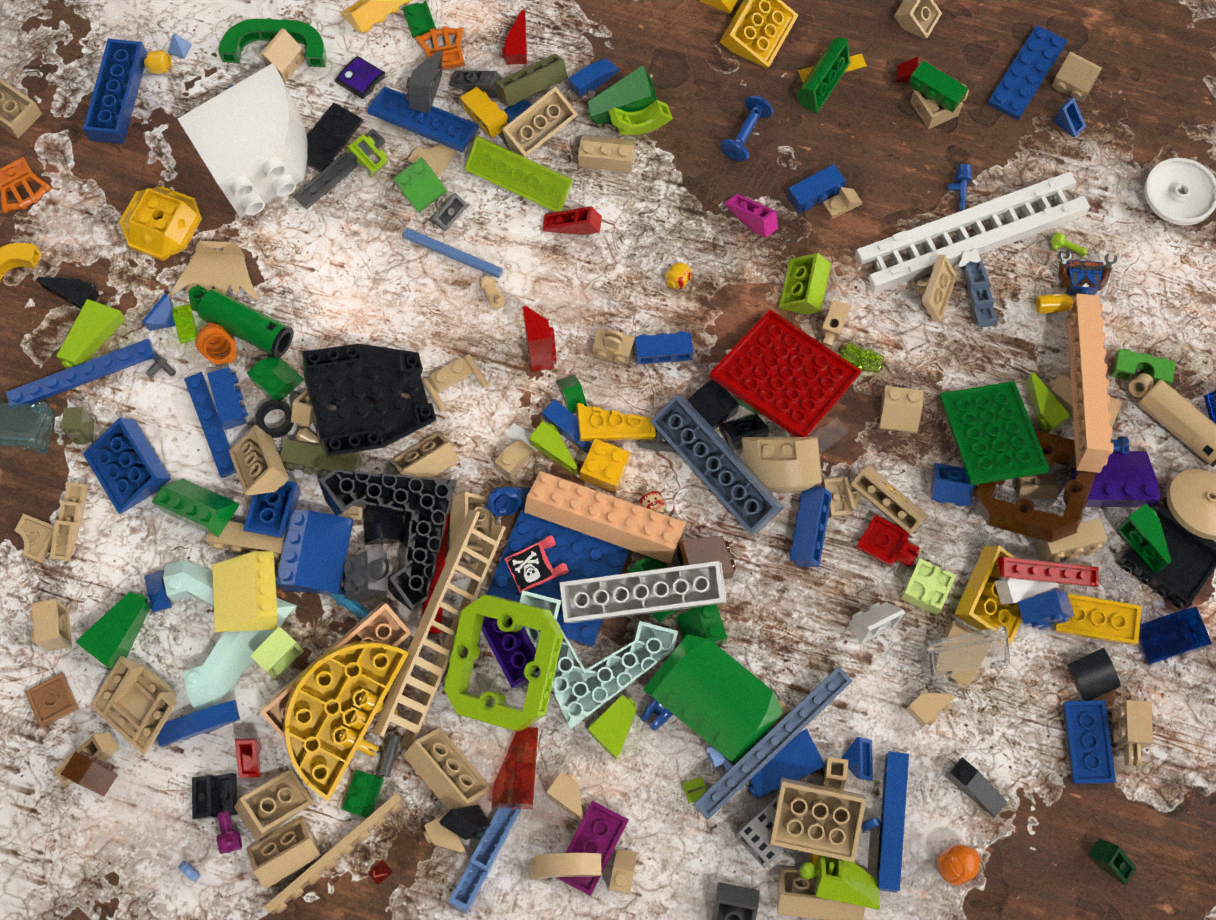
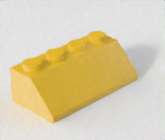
M358 0L341 12V15L357 32L366 33L373 28V24L383 22L386 19V15L397 12L400 9L399 6L408 4L412 0Z

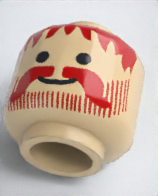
M649 489L641 493L642 497L638 500L639 506L661 514L665 513L666 503L659 491Z

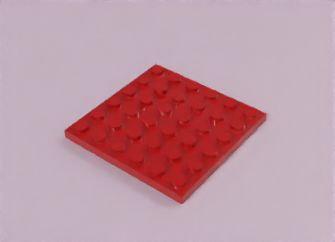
M770 309L710 372L709 378L793 436L808 437L856 381L862 371Z

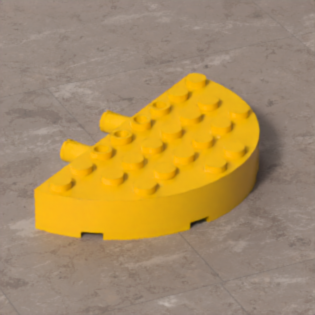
M364 641L350 643L323 654L307 667L298 678L285 707L283 721L284 741L289 758L297 773L319 796L328 801L330 800L356 750L369 755L371 758L375 756V753L369 750V748L377 752L379 746L366 741L363 737L376 713H381L385 704L383 700L409 652L381 642ZM396 708L395 711H394V714H395V715H397V713H398V709H397V708Z

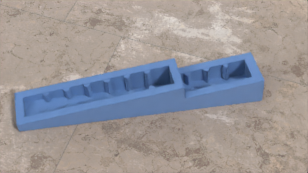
M508 789L490 822L491 826L485 831V835L479 842L469 861L468 867L449 899L450 906L468 914L527 797Z

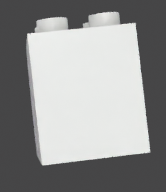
M274 63L177 118L240 218L246 214L255 215L261 212L265 207V203L276 196L285 197L290 195L296 189L297 184L304 179L308 156L305 126Z

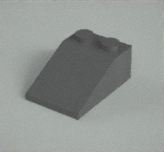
M443 50L435 52L413 70L411 77L407 78L406 88H409L406 101H409V109L430 113L442 78Z

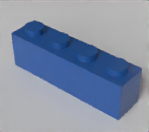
M812 487L802 491L799 498V512L796 515L797 523L793 532L792 549L790 550V561L798 567H820L832 494L824 487Z

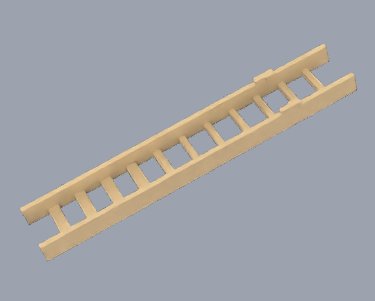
M476 510L468 511L455 543L449 550L445 559L446 564L407 651L409 654L397 674L372 732L384 737L390 722L407 730L400 745L408 749L417 738L448 665L449 657L454 647L453 639L458 629V617L462 609L475 601L506 529L504 526L494 525L490 537L474 529L480 512ZM471 534L487 542L482 555L466 547ZM463 552L479 560V562H475L473 572L458 565ZM455 570L471 578L466 592L450 583ZM447 588L463 597L458 610L442 602ZM439 607L456 615L451 628L434 621ZM431 626L448 634L443 646L426 639ZM423 645L439 652L435 665L418 657ZM414 665L431 672L427 683L410 676ZM406 684L423 691L419 702L402 695ZM398 703L415 710L411 721L393 714Z

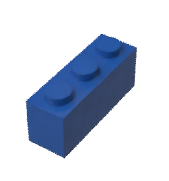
M835 164L790 187L787 198L798 213L808 211L813 205L823 203L834 194L838 195L840 188L845 186L846 179Z
M679 331L675 334L659 333L650 336L642 334L635 337L637 365L693 360L691 332Z
M226 367L207 373L223 428L228 430L247 424L246 416H248L246 406H242L241 400L244 398L241 389H237L236 386L239 383L236 372L232 373L231 369Z

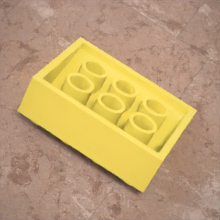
M273 551L251 552L213 564L214 631L276 630L278 613Z

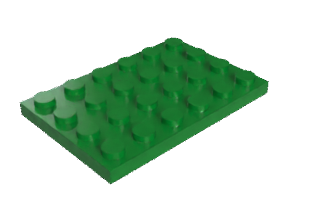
M1015 381L940 393V401L970 485L1049 472L1048 463Z

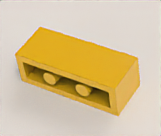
M475 87L459 97L463 110L479 124L491 139L503 132L502 129L508 125L506 112L504 110L501 111L496 102L489 99L485 91L482 92L478 87Z

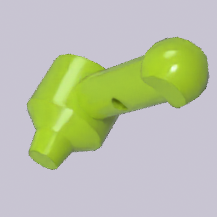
M1054 233L1050 240L1053 251L1065 247L1078 253L1080 256L1087 255V248H1082L1067 241L1066 236L1062 233Z

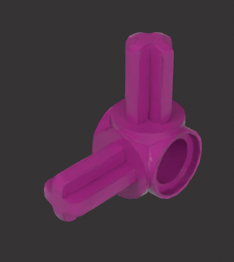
M230 812L218 813L217 817L221 834H218L216 840L219 853H230L242 849L241 835L239 831L233 830Z

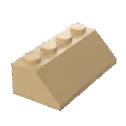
M555 86L505 126L502 131L511 151L527 157L578 114Z
M256 425L229 450L243 492L247 496L275 492L289 479L272 436Z
M441 728L414 741L403 755L449 811L455 808L475 805L492 789Z
M780 867L777 914L822 920H863L865 907L816 897L815 877L804 879L800 875L798 868Z

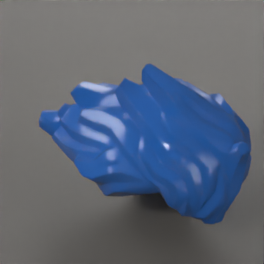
M500 487L493 489L484 507L497 518L501 517V515H512L524 504L531 488Z

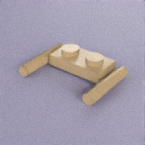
M470 354L464 358L457 359L430 374L429 378L422 380L424 387L440 412L445 411L447 408L438 393L474 374L482 388H486L489 385Z

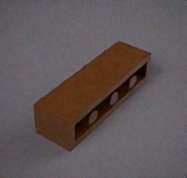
M85 751L82 755L75 752L61 775L76 784L102 796L106 795L118 774L112 772L114 767Z

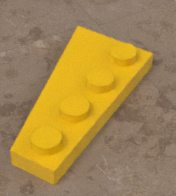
M581 403L576 405L580 441H594V439L601 441L655 439L656 437L655 427L650 422L652 418L634 414H621L619 411L602 410L600 407H588Z

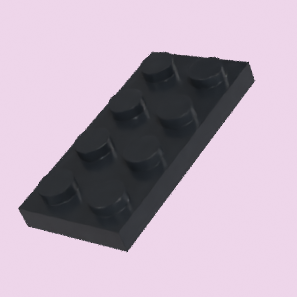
M333 102L307 135V166L319 173L326 169L363 123V119Z

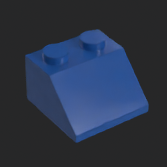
M934 463L931 499L938 503L948 502L954 503L957 506H971L973 491L976 485H970L965 468Z

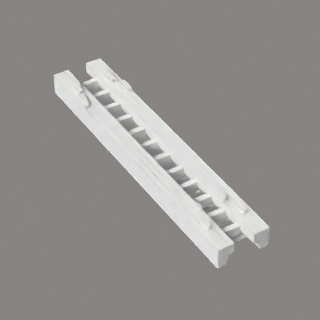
M1070 171L861 247L856 250L854 258L857 264L861 263V265L874 261L877 272L870 274L868 279L870 281V290L872 294L932 273L933 264L936 262L938 255H946L950 264L953 265L961 261V256L965 251L971 252V250L977 249L979 251L978 255L1086 216L1090 205L1085 196L1071 201H1067L1062 191L1073 188L1077 183ZM1051 196L1056 206L1051 207L1046 197ZM1034 201L1040 210V212L1036 214L1032 206L1030 205V203ZM1019 207L1024 218L1019 219L1014 211L1015 208ZM1003 213L1008 224L1002 225L997 215ZM985 219L989 220L993 228L987 232L981 223ZM972 225L977 235L969 237L965 227ZM956 231L960 242L953 244L948 233ZM936 237L940 238L944 246L938 250L931 240ZM923 243L927 254L920 256L915 245ZM906 249L911 260L903 262L898 251ZM890 255L894 266L889 268L886 267L882 257Z

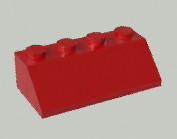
M522 306L532 372L554 369V362L557 361L554 328L549 327V322L546 318L529 307Z

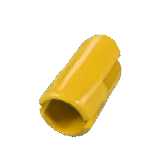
M1066 294L1037 296L1035 304L1037 313L1065 312L1070 310L1073 299Z

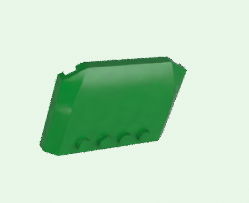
M689 634L685 636L643 688L645 693L665 707L733 765L766 735L783 713L772 689L710 639Z

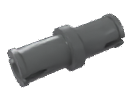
M388 734L385 750L381 753L383 757L378 775L391 776L394 760H397L396 752L401 737Z

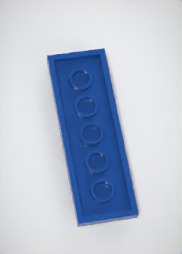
M1036 25L987 105L1019 120L1068 40Z
M385 86L368 108L369 115L462 153L479 130V124L434 106L431 107L430 113L409 109V101H406L407 95Z

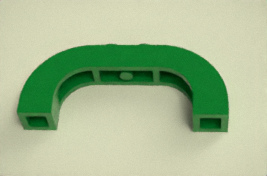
M266 18L241 21L225 33L219 46V55L222 62L240 63L241 53L246 45L253 41H272L283 28L297 43L307 47L305 57L308 67L326 68L327 54L323 40L314 27L301 21Z

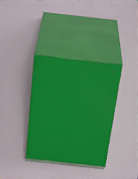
M575 375L557 380L566 406L572 414L577 412V403L587 406L581 383Z

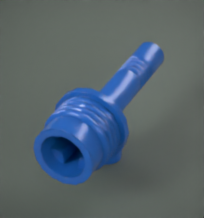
M968 164L958 165L956 177L954 178L957 183L948 184V190L959 191V212L966 209L967 183L973 181L972 166Z

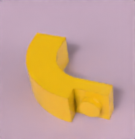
M12 243L0 247V282L4 274L12 268L27 267L36 269L42 254L37 246L29 243Z

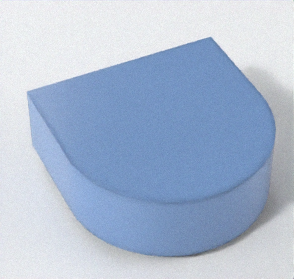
M183 861L178 866L191 881L195 882L200 877V874L188 861Z

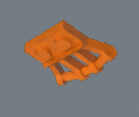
M443 26L442 29L437 30L433 28L424 35L415 37L417 44L427 54V59L438 50H443L442 70L465 66L461 50V42L464 36L463 27L456 29ZM444 35L446 46L439 47L437 37ZM449 35L457 36L455 44H450ZM431 38L434 44L433 49H430L425 43Z
M24 157L0 168V191L4 213H10V211L18 209L24 210L28 205L38 203V200L52 189L47 183L34 175ZM30 180L41 186L35 193H33L28 184ZM21 185H24L29 194V197L24 200L16 189ZM11 190L18 201L16 203H8V192Z

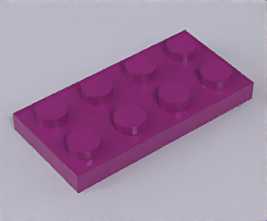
M591 801L565 853L601 854L602 874L629 819ZM601 876L555 878L591 897Z

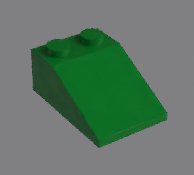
M1147 504L1129 515L1116 528L1154 574H1157L1171 562L1160 519L1156 511Z

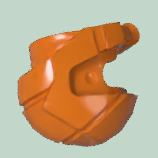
M208 323V325L199 330L195 339V345L197 350L207 360L216 365L228 362L232 364L238 357L236 342L223 326Z
M958 844L945 849L938 855L937 866L941 877L953 886H958L969 882L977 875L980 861L982 860L976 849L973 850L968 846Z

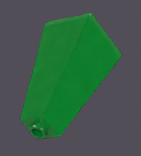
M645 66L639 67L588 101L589 109H587L590 120L593 119L596 125L611 122L609 110L613 107L626 112H636L656 101L657 96L654 85Z
M132 591L128 592L89 628L76 643L112 670L120 656L127 658L151 608L146 603L148 599L140 592L137 595Z

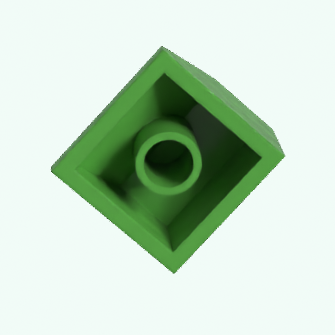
M423 157L393 178L418 212H421L447 192V189Z

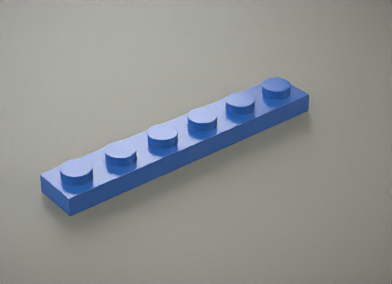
M200 372L184 378L220 477L225 478L237 473L229 453L231 449L229 441L220 422L203 373Z

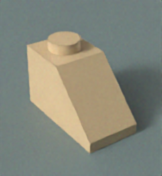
M307 389L293 401L291 422L301 427H309L314 422Z
M518 440L506 447L495 460L496 469L512 480L534 454L535 450L522 440Z
M446 814L424 825L427 831L423 833L428 843L433 842L436 847L464 855L467 853L459 836L439 823Z
M617 849L609 891L630 895L637 852Z

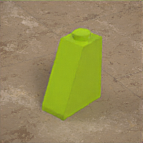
M623 694L588 728V733L616 761L620 758L637 713V708L635 707L637 704L629 696L626 698Z

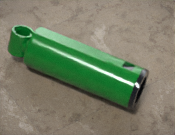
M195 286L189 290L190 307L193 311L197 312L199 318L208 323L223 326L228 333L276 358L282 357L289 349L294 336L292 328L216 289L207 291L202 286Z

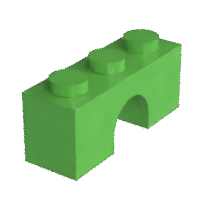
M1119 349L1113 358L1111 377L1129 381L1135 374V370L1140 369L1153 378L1154 385L1159 380H1163L1170 386L1173 383L1176 362L1170 361L1168 358L1152 357L1147 353L1139 354L1129 349Z

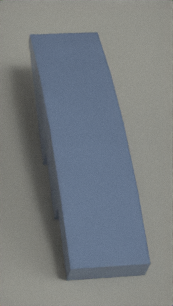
M982 258L977 263L969 261L963 267L978 328L996 326L998 320L993 309L994 301L989 289L990 281Z

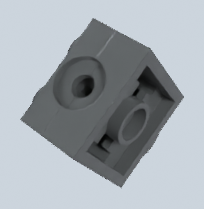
M366 550L345 560L344 589L346 591V599L368 601L388 592V576L392 573L393 565L391 560L387 559V553Z

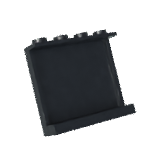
M1161 505L1156 510V513L1161 522L1171 562L1157 574H1154L1130 545L1118 564L1126 572L1137 576L1140 582L1154 588L1157 594L1171 600L1174 606L1186 610L1193 604L1192 601L1216 568V542L1212 539L1199 537L1186 530L1177 522L1171 511Z

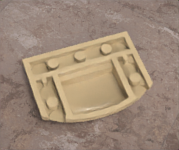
M818 437L742 438L745 464L770 492L796 493L808 490L822 482Z

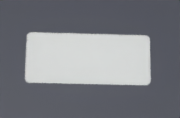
M512 424L506 436L515 441L522 440L534 449L535 452L538 451L529 443V437L532 433L516 424Z

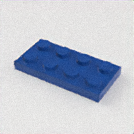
M1106 701L1063 702L1072 783H1115L1116 778Z

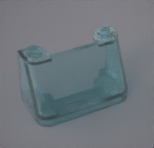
M38 402L37 404L0 403V446H19L24 450L36 448L37 454H47L54 417L53 409L43 402Z

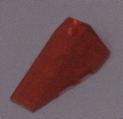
M527 727L524 730L516 731L493 784L491 807L533 810L538 728Z

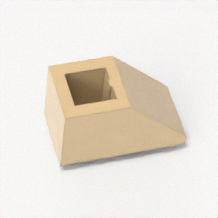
M923 692L905 710L922 728L926 724L931 726L939 719L936 715L941 710L945 713L953 706L951 701L955 697L952 694Z

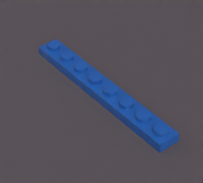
M149 338L7 391L6 395L9 406L14 411L155 358L156 355L152 342Z

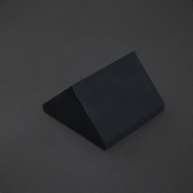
M757 413L721 424L727 443L733 451L743 448V437H768L769 433L768 426Z
M364 508L365 545L402 542L403 515Z

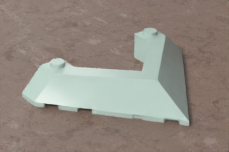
M184 559L165 564L163 579L166 594L173 602L194 597L214 608L211 570ZM277 598V628L283 625L287 616L297 607ZM275 630L224 632L202 666L182 671L186 691L194 712L221 703L220 701L235 686L242 673L253 663L254 659L250 655Z
M522 590L519 602L550 610L557 622L561 600ZM639 621L637 622L631 643L586 670L564 634L552 690L569 729H572L673 652L678 631ZM525 627L534 647L537 649L541 630Z

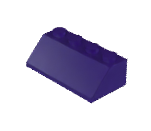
M484 616L481 630L512 688H522L529 684V680L525 677L524 669L529 662L534 661L536 648L524 626L517 632H504L498 627L497 619ZM510 617V619H509V625L511 626L512 623H513V620H512V618ZM537 667L536 675L539 676L540 669Z

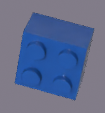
M1056 589L1017 602L1024 625L1030 626L1033 629L1044 630L1050 628L1052 623H1066L1069 621V618L1074 617L1068 594Z

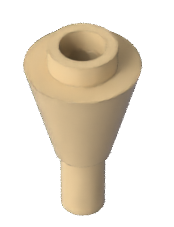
M307 427L300 429L297 433L296 439H298V442L320 446L319 438Z

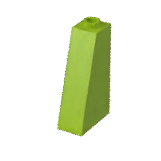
M87 299L56 356L60 360L61 365L65 368H71L87 362L125 321L126 318L122 312Z

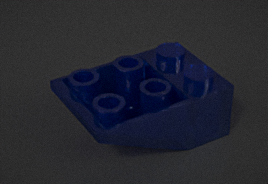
M1197 606L1140 624L1138 641L1148 665L1204 650L1212 645Z

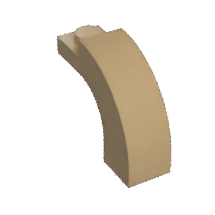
M557 853L536 855L534 858H530V880L553 877L601 876V854Z

